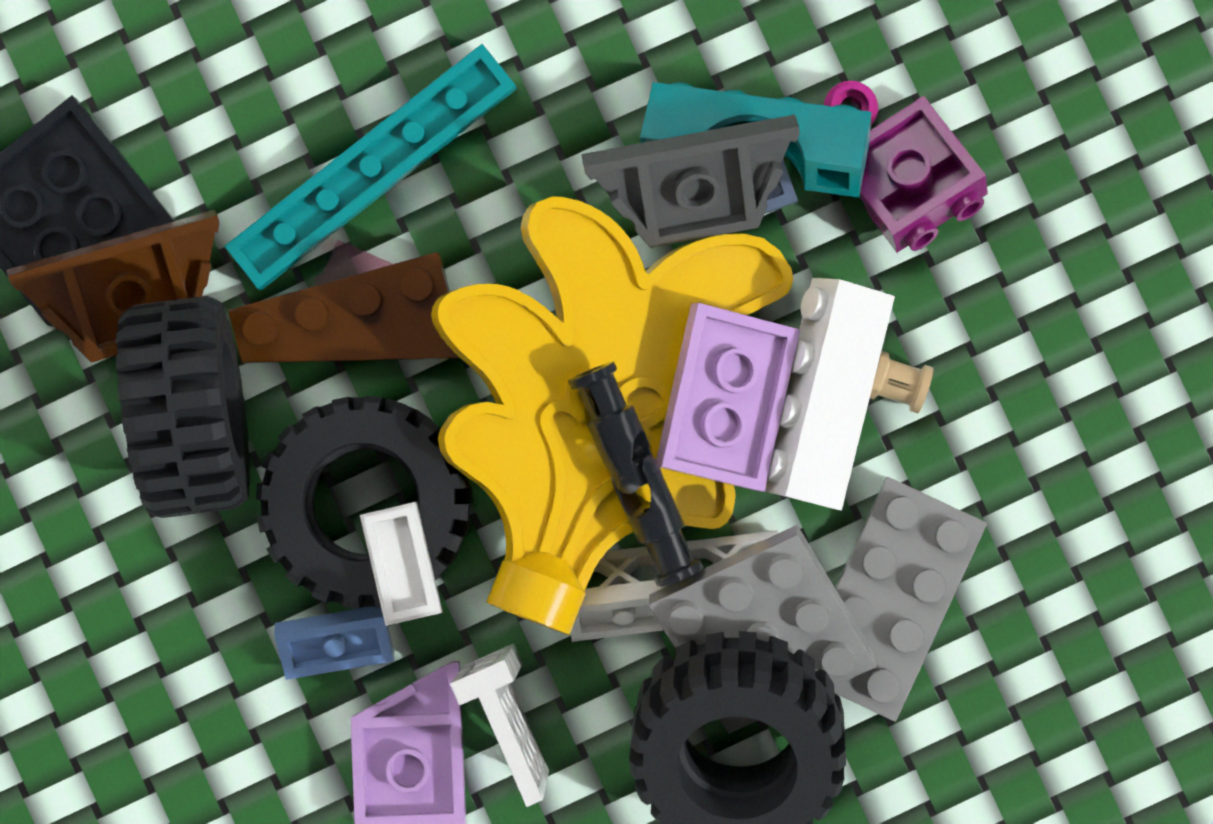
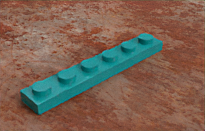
M483 43L237 235L225 245V248L259 290H263L517 90L516 85Z

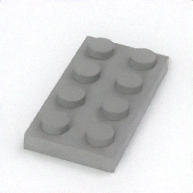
M885 477L835 585L840 598L874 653L876 667L835 685V694L890 720L897 721L987 526V522L890 477Z

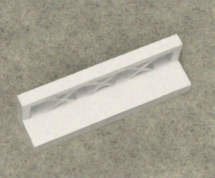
M778 530L686 541L693 558H706L713 563H717L778 534ZM646 547L607 551L600 559L593 572H599L608 577V579L600 587L585 589L584 600L571 630L572 642L664 630L648 605L649 595L664 587L657 586L655 580L640 582L630 576L638 566H654Z

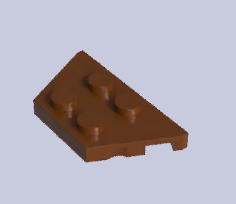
M215 210L8 269V278L10 284L17 291L21 290L57 330H61L72 340L73 345L91 363L118 355L116 346V333L119 332L118 321L121 314L131 306L203 296L211 269L210 256L215 232L218 233L220 222Z

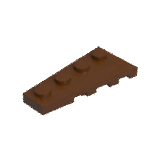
M438 252L228 310L242 363L461 359L440 337L432 322L431 313L433 305L439 297L450 292L441 255Z

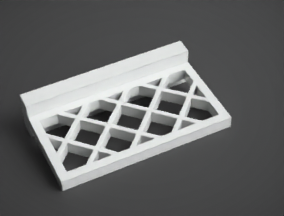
M513 643L465 664L451 681L450 686L459 706L479 697L525 805L528 807L543 800L549 769L511 685L523 664Z

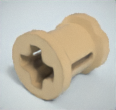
M881 351L870 399L882 396L909 405V411L918 414L930 387L933 367L924 365L919 369L891 360L889 353Z

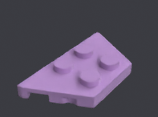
M460 661L449 662L350 718L355 824H466L462 705L459 706L450 686L451 681L460 671Z

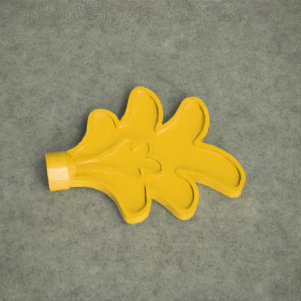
M552 196L529 205L523 214L521 233L523 242L549 285L556 316L532 297L514 288L499 284L487 283L465 286L452 290L437 299L431 313L433 325L452 351L482 378L496 402H478L462 406L449 415L438 435L440 452L446 461L477 483L488 494L503 522L506 539L505 559L500 565L487 598V604L552 630L570 635L586 594L585 589L595 567L616 542L632 533L633 530L613 486L611 474L604 465L587 424L591 419L578 389H571L568 380L596 366L614 361L617 367L614 373L615 379L626 404L634 406L648 439L651 454L656 459L691 304L702 303L739 314L749 315L781 299L788 294L792 287L793 274L791 267L781 251L764 238L748 234H722L702 238L670 251L645 271L636 247L624 230L613 219L602 211L581 201ZM660 468L685 526L716 529L721 528L729 521L733 514L736 498L733 485ZM647 483L639 487L636 492L646 501L651 502V491Z

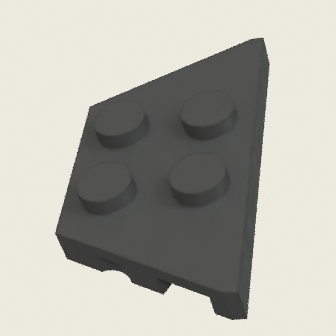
M794 114L581 155L585 174L590 180L595 178L609 194L611 204L623 217L630 219L634 223L637 234L652 248L759 228L768 207L767 197L776 189L784 171L781 164L790 141H797L800 130Z

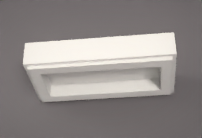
M417 502L360 515L385 626L442 613Z

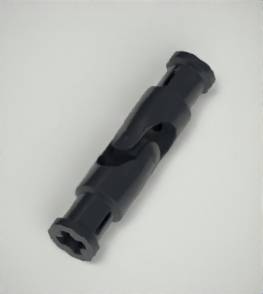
M610 361L569 379L568 383L571 389H578L591 419L587 424L604 465L611 474L613 486L638 544H645L657 571V575L654 577L655 583L660 587L669 586L696 574L703 566L700 559L693 558L680 529L684 525L682 517L661 469L651 454L648 439L634 406L626 404L614 376L617 370L615 362ZM647 483L651 491V502L646 501L636 492L639 487Z

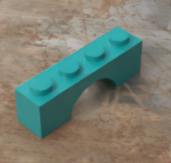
M653 82L640 134V143L795 114L800 134L796 142L790 141L784 156L797 168L804 190L860 197L870 142L872 112L857 110L848 105H835L832 107L803 103L791 97L774 99L748 95L739 90L723 92L695 88L681 82L672 84Z

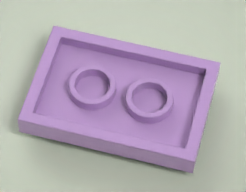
M692 303L656 458L659 467L749 490L765 492L800 329L702 303Z

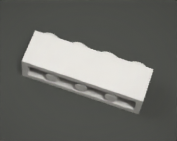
M812 278L810 288L805 292L801 302L802 320L799 328L800 334L765 492L842 511L895 296L840 279Z

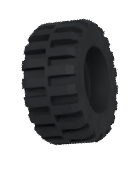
M209 296L131 306L121 314L118 321L119 332L116 333L118 352L116 356V370L118 372L119 402H121V419L123 432L126 436L129 463L132 465L133 479L136 489L139 490L142 505L146 507L148 513L159 518L238 508L249 497V437L237 352L224 306H222L220 301Z
M343 397L334 399L332 403L322 407H313L301 414L303 418L295 425H288L277 437L280 442L275 450L268 452L262 467L266 470L262 483H257L255 500H260L261 516H256L259 532H265L270 545L266 550L274 563L279 562L288 572L285 577L296 587L303 586L312 592V597L326 603L332 601L343 604V607L346 608L381 607L369 554L354 553L336 545L322 530L315 513V491L321 475L334 460L356 450L371 449L384 452L398 460L407 469L416 487L418 510L435 581L453 563L460 552L459 549L464 537L468 534L471 522L469 519L471 504H473L472 487L469 485L468 477L450 465L440 452L438 435L441 428L430 417L403 403L382 397Z
M739 631V638H725L724 632L707 634L706 643L697 645L694 640H690L676 647L675 659L670 656H664L653 667L652 677L645 679L638 692L637 705L634 707L629 755L630 774L636 779L635 790L641 802L646 805L651 804L650 814L660 824H813V818L820 821L832 809L833 798L840 794L845 780L844 710L841 698L835 694L834 683L827 672L822 669L815 671V659L803 650L798 649L793 654L788 651L787 641L774 636H770L768 642L757 640L756 632ZM727 717H745L761 721L773 727L786 738L789 744L778 755L768 761L739 767L724 765L710 760L699 753L687 738L699 727L711 721Z

